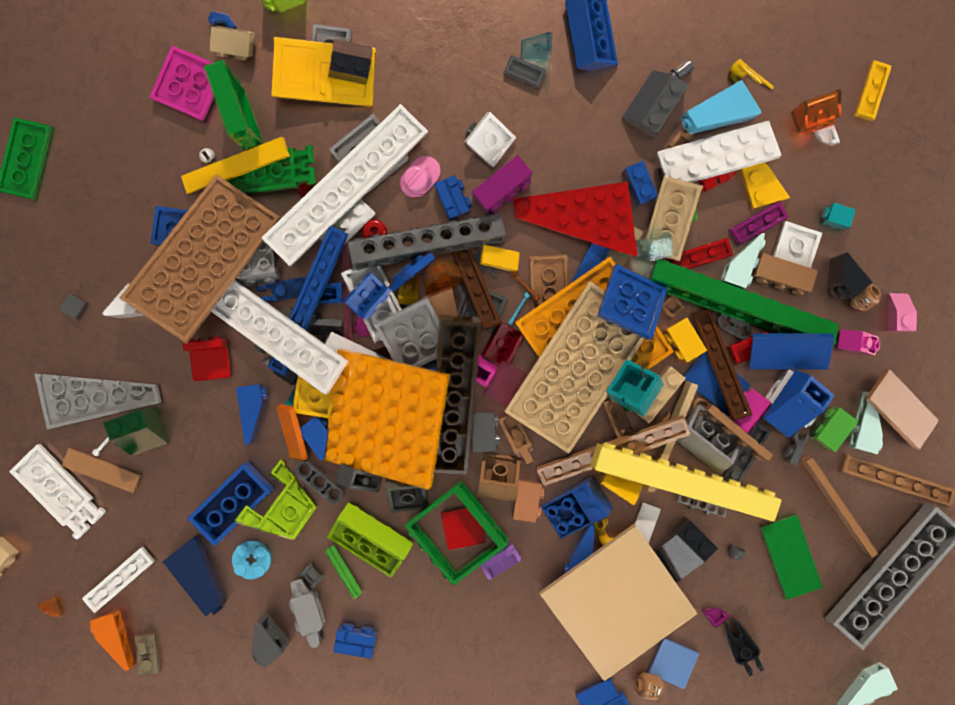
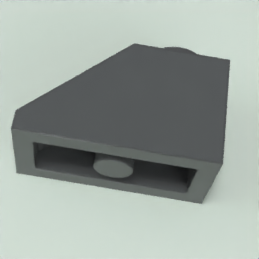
M340 464L335 482L349 489L378 493L383 477Z

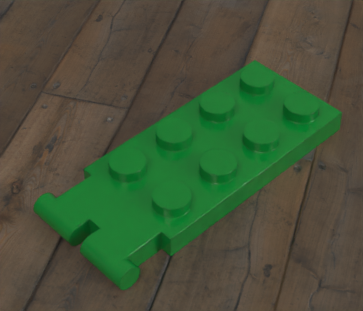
M306 145L305 150L299 151L295 148H287L290 157L227 180V182L246 195L299 188L300 183H308L309 186L316 185L314 167H308V164L314 163L313 146Z

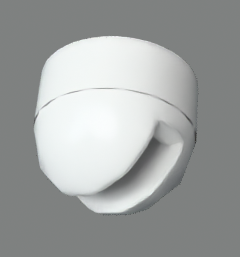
M204 148L200 151L199 158L205 164H212L216 160V154L213 150ZM205 152L208 154L210 159L207 160V158L204 155Z

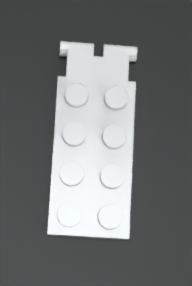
M37 444L9 471L62 526L67 525L74 532L72 536L77 540L90 528V525L86 522L87 520L94 524L106 512L104 508H97L91 502L93 497L41 444Z

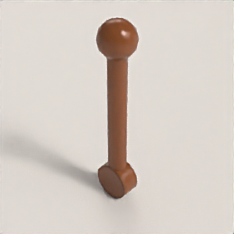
M517 271L511 272V277L517 279L520 282V284L533 296L534 301H538L540 299V295L535 294L531 290V288L519 277V273Z

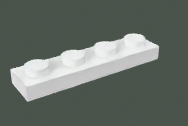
M141 547L84 596L82 600L96 613L151 566L155 560L144 547Z

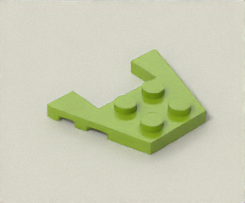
M280 459L269 475L285 486L263 517L246 505L235 519V522L294 540L315 511L316 506L304 489L298 485L294 475L288 471L284 461Z

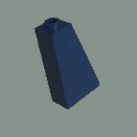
M198 534L166 558L163 563L206 617L210 613L215 615L223 608L221 604L226 599L203 541Z

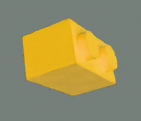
M683 318L664 330L666 333L664 337L675 348L674 354L679 361L682 360L683 363H687L707 351L688 318Z

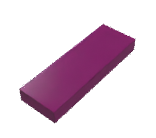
M779 201L729 229L736 244L740 246L789 218Z

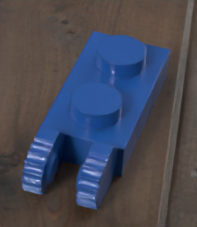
M307 276L256 286L255 288L259 292L271 289L272 296L260 297L265 302L298 298Z

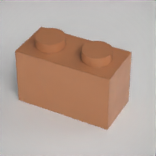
M519 479L512 514L513 519L536 523V519L540 518L542 507L539 506V500L543 499L545 490L541 482Z

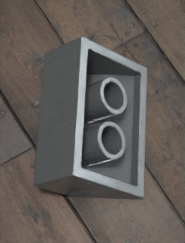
M653 70L622 119L651 138H654L689 84L673 74Z

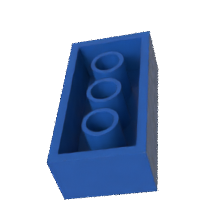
M246 462L187 519L213 546H216L239 525V523L235 522V519L246 505L254 510L275 488L250 462Z

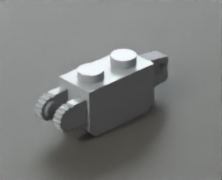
M300 578L290 583L292 597L289 602V608L296 617V630L300 631L301 636L306 635L311 648H316L323 639L320 630L326 620L317 592L313 589L308 590L304 579Z

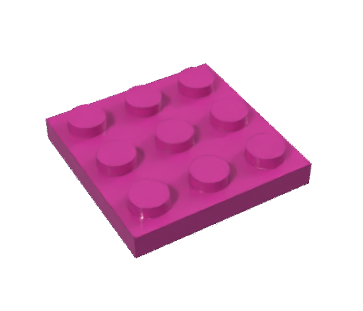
M172 45L149 98L204 122L214 99L204 66L213 62Z

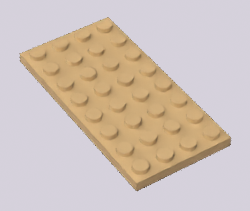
M588 281L504 410L505 413L568 454L607 397L606 390L625 360L632 359L645 339L597 316L605 291L591 281Z

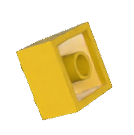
M600 472L596 479L632 505H635L643 486L642 483Z

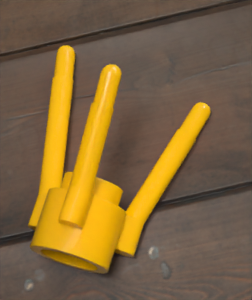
M742 59L736 61L729 68L732 73L729 77L733 80L734 84L738 82V77L742 79L749 75L758 84L763 83L770 89L774 88L772 84L752 70Z

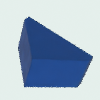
M343 283L327 284L318 305L345 304L343 302L346 298L345 285Z

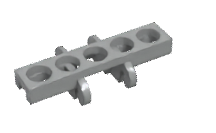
M680 494L676 500L679 503L690 506L689 510L691 511L693 508L705 511L704 515L706 516L712 513L725 518L728 508L706 502L704 508H700L699 503L701 500L688 497L687 501H683ZM712 505L715 506L714 511L710 510ZM719 507L724 509L723 514L717 512Z

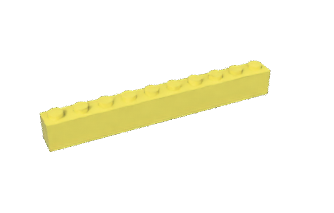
M604 442V445L598 443L596 445L590 464L594 470L775 521L782 500L776 497V493L764 489L761 492L758 491V487L750 484L744 487L740 485L741 482L729 479V482L723 480V477L712 474L710 477L705 475L706 472L694 469V471L687 470L688 467L677 463L676 466L670 465V461L661 458L656 461L652 459V456L640 453V456L635 455L633 450L627 448L618 450L615 449V445Z

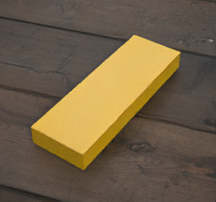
M876 60L871 62L854 116L869 121L875 120L892 67L891 65Z

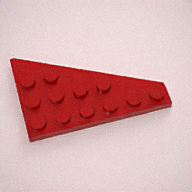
M628 181L513 199L515 218L518 220L526 221L533 225L569 235L573 238L609 248L632 257H638Z

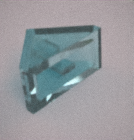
M552 32L521 40L520 59L550 61Z
M672 236L636 239L638 257H634V259L653 261L673 256Z

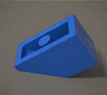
M316 416L303 425L300 430L303 438L321 461L326 457L328 420L324 417Z

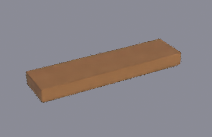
M68 448L62 463V467L131 493L136 492L142 474L73 448Z

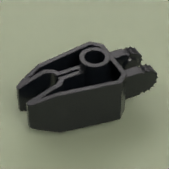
M735 619L734 621L739 633L738 635L733 634L726 623L727 638L735 662L740 665L743 664L749 677L753 676V670L748 662L753 659L760 672L764 671L765 669L759 659L760 647L747 629Z

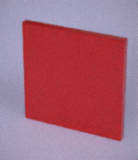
M466 507L441 512L448 550L486 543L483 527Z

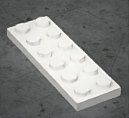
M769 121L657 152L663 176L691 183L781 157V152Z

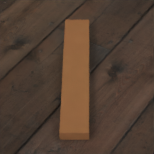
M846 453L840 466L839 472L951 508L955 497V489Z
M808 456L800 459L863 553L871 558L878 555L877 550L816 461Z

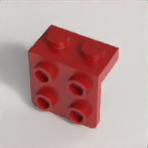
M209 336L206 341H201V338H192L189 340V343H182L183 351H189L192 379L194 381L229 378L231 376L227 339H220V336Z

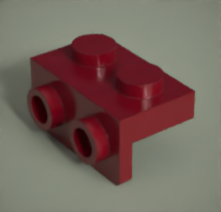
M501 322V324L496 326L481 355L508 368L509 364L514 360L518 347L523 342L524 335L522 332Z

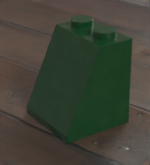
M157 407L139 409L103 422L109 441L131 456L169 443Z

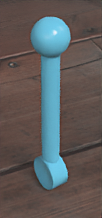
M529 292L524 293V298L509 320L508 326H511L527 299L531 298Z

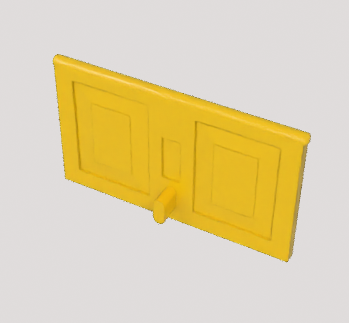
M280 37L273 38L272 97L372 107L376 48H372L368 80L366 85L328 77L333 43Z

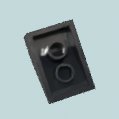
M685 517L653 551L677 583L702 565L718 548Z

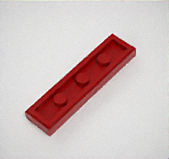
M727 237L683 251L680 261L666 257L660 259L667 260L677 266L686 267L689 270L731 257L733 252Z

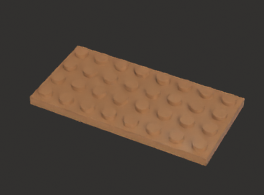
M215 175L119 298L187 344L263 244L262 237L281 218L218 175Z

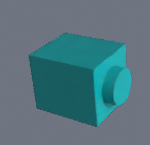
M837 203L827 205L821 214L823 218L821 224L842 231L849 229L856 209Z

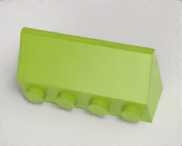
M349 502L327 538L390 578L395 574L414 544L405 536H401L389 526H385L376 520L375 517L366 514L359 507Z

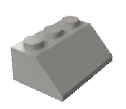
M698 404L685 420L691 435L676 441L716 473L721 474L734 464L741 445L736 442L738 438L733 434L729 436L721 429L723 426L720 423H714L706 417L708 413L704 411L705 408Z

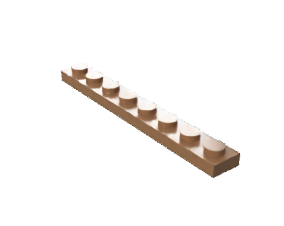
M682 415L608 441L607 443L615 445V449L622 450V448L633 450V454H638L690 436L691 434ZM596 446L537 466V472L543 486L592 470L593 468L590 464Z

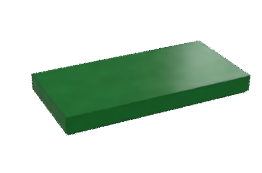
M16 117L13 118L0 170L1 193L36 200L54 127Z
M797 514L759 526L786 600L823 588Z

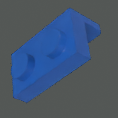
M368 272L343 302L358 317L367 319L376 312V307L388 298L391 289L384 286L372 273Z

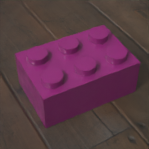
M517 155L472 191V199L485 215L495 214L501 209L500 206L503 202L509 203L516 197L515 194L518 190L524 191L530 186L533 172Z

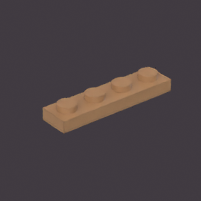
M708 404L704 409L708 413L706 416L714 423H720L723 426L721 429L729 436L733 434L738 438L736 442L743 448L748 447L753 451L751 454L759 461L762 459L769 461L773 455L714 405Z

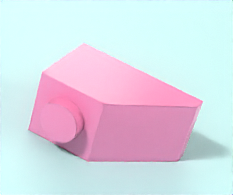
M888 293L887 331H916L917 311L909 294Z

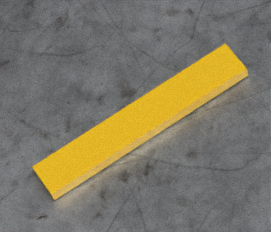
M279 137L181 177L186 194L191 195L204 190L215 175L227 181L290 156L285 139Z

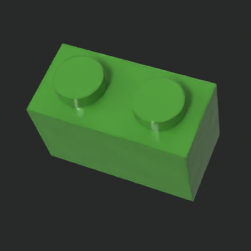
M840 407L829 408L824 414L825 418L813 428V434L811 435L812 439L832 452H836L859 422Z

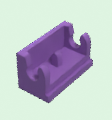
M511 541L504 549L480 567L488 580H491L523 559Z

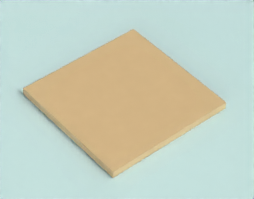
M635 524L539 592L540 596L604 681L698 614Z

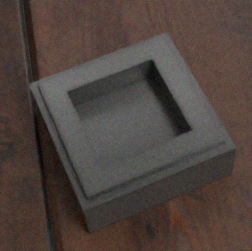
M68 293L59 310L73 319H78L87 303Z

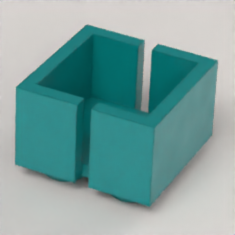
M626 359L607 388L606 393L612 401L624 407L627 406L629 410L644 417L664 386L660 375L646 368L643 370L642 366Z

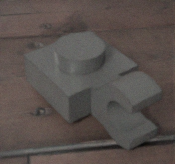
M800 431L792 435L794 444L788 446L784 453V461L796 466L805 449L803 447L809 440V435L806 434L799 440L798 435Z

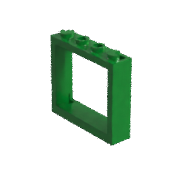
M223 59L205 65L204 69L228 136L244 151L264 144L242 82Z
M459 480L420 510L404 525L409 531L408 535L415 538L419 548L428 554L431 563L441 570L443 578H447L453 586L504 549L509 542L508 537L462 480ZM454 493L495 542L458 571H456L417 522Z

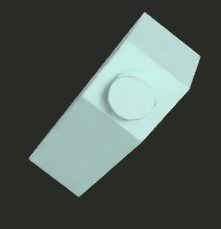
M863 392L856 415V420L859 422L852 430L848 447L878 454L883 445L879 414L865 399L869 392Z

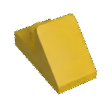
M415 275L399 287L398 304L411 305L419 301L420 275Z

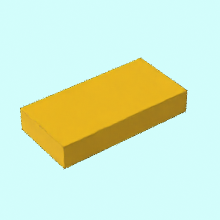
M488 245L481 247L480 265L512 272L518 271L519 252Z

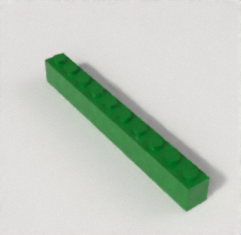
M657 259L651 268L648 279L666 287V294L774 333H833V345L836 343L839 324L829 319H823L810 312H804L793 306L779 303L774 299H768L757 293L743 290L738 286L724 283L722 280L710 278L703 273L688 270L686 267L677 266L667 260Z

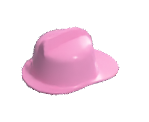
M429 156L417 158L401 177L400 185L403 192L409 197L414 198L421 197L427 193L440 176L441 169L439 163Z

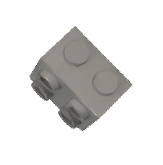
M263 242L238 275L237 279L242 285L250 287L255 286L257 283L270 284L280 280V273L275 267L274 250L267 243Z

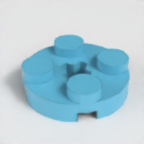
M259 540L245 541L235 549L232 555V565L235 574L245 579H257L263 576L270 568L272 562L270 550ZM251 554L257 559V562L253 564L247 561Z

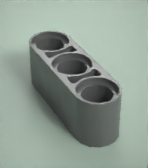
M304 460L295 467L296 475L327 502L335 504L344 497V488L314 462ZM303 464L308 465L310 469L309 474L302 472L301 466ZM317 477L324 479V486L316 484ZM336 489L339 492V498H333L330 491Z

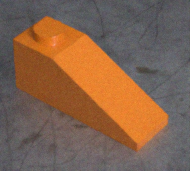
M120 610L108 612L90 620V631L94 635L95 640L125 671L130 670L136 663Z

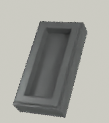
M511 55L504 70L505 75L537 89L546 72L545 69Z

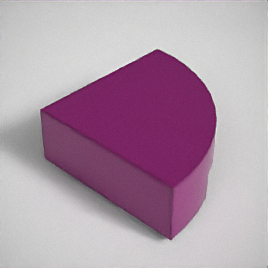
M707 608L702 611L714 628L730 617L719 608Z

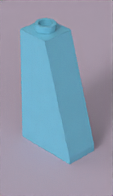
M741 80L688 110L680 119L683 127L689 134L751 121L761 114L762 111Z

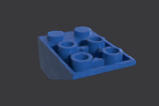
M795 370L763 418L789 438L823 413L835 395L813 376Z
M594 475L575 484L541 506L560 539L607 517L613 509L612 504Z

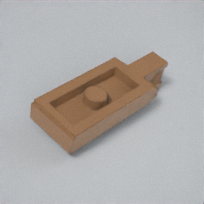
M510 415L498 419L517 457L523 456L526 464L533 462L529 453L533 451L532 444L521 422Z

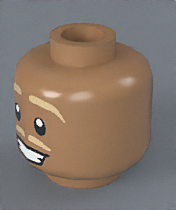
M870 284L856 297L850 298V304L854 309L863 312L868 311L880 302L881 292L876 285Z
M643 672L634 681V689L642 699L657 700L664 693V682L657 674Z

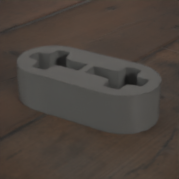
M720 314L716 318V324L719 329L739 340L749 338L752 333L751 326L746 322L724 314ZM728 317L727 321L730 322L732 326L728 324L723 326V321L721 319ZM744 326L746 334L739 335L740 331L735 327L742 328Z

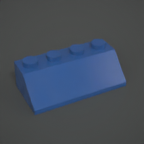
M565 0L577 69L591 71L617 66L618 60L607 0Z

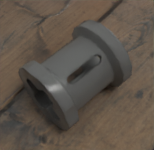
M312 563L299 574L300 577L303 576L307 580L311 589L324 578L323 574L320 575L313 568Z

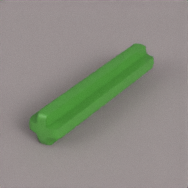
M335 546L327 548L325 550L327 557L352 598H357L362 593L361 589Z

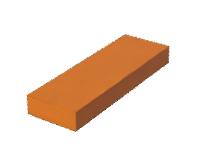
M280 404L276 406L289 456L290 458L304 461L308 456L294 406Z

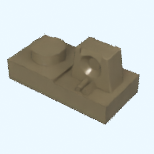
M156 633L135 636L139 676L159 673L161 669Z

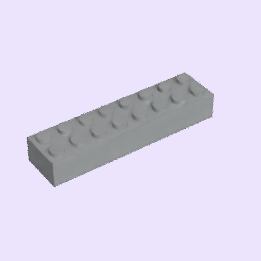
M925 503L825 619L853 644L864 650L955 546V522L938 507Z

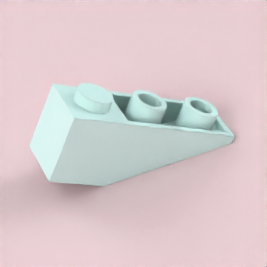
M764 233L757 235L725 265L720 280L732 286H738L741 289L750 286L753 276H751L752 270L757 267L759 258H757L758 253L762 251L765 245Z
M879 662L863 669L836 704L867 705L873 703L877 698L891 695L898 688L889 668Z

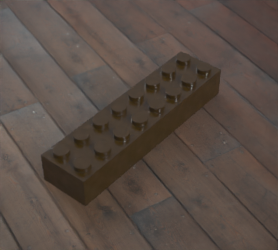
M439 315L435 371L448 374L449 381L434 473H468L481 332L479 317Z

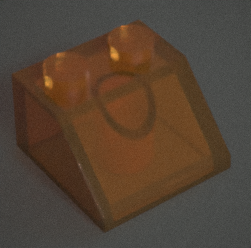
M841 89L804 101L791 112L798 134L804 131L806 134L814 132L821 125L825 128L835 124V120L841 116Z

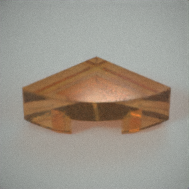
M58 596L37 604L42 612L52 617L64 615Z

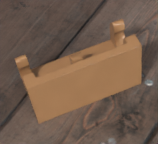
M610 398L604 400L602 407L614 436L620 438L624 434L632 433L633 429L623 406L612 401Z

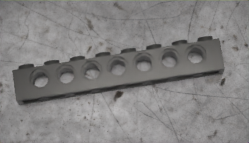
M491 213L481 218L470 217L465 221L458 222L453 220L443 225L432 224L421 229L415 227L409 231H394L383 236L377 234L367 239L355 238L348 242L353 271L413 260L421 254L425 257L430 252L435 256L482 247L483 245L504 243L506 232L501 214L495 215ZM479 228H486L488 231L481 232ZM466 231L469 235L463 236L460 232ZM449 235L451 238L443 239L441 236ZM424 238H429L432 241L429 243H425L422 240ZM408 241L411 242L412 245L405 246L403 245V243ZM386 245H391L394 247L391 250L384 249ZM366 249L374 250V252L371 254L365 253L364 251Z

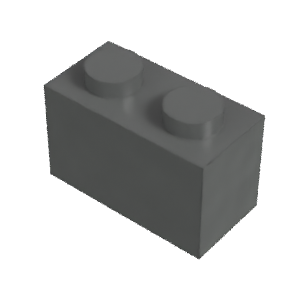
M494 412L473 413V452L496 451V446H500L499 435H495V427H499L498 416H494Z

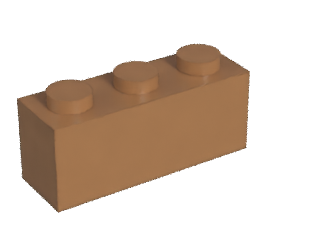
M765 253L757 256L759 262L757 267L753 268L751 274L753 278H756V282L761 284H767L768 282L774 284V287L780 290L787 288L793 290V294L800 296L812 292L818 270Z

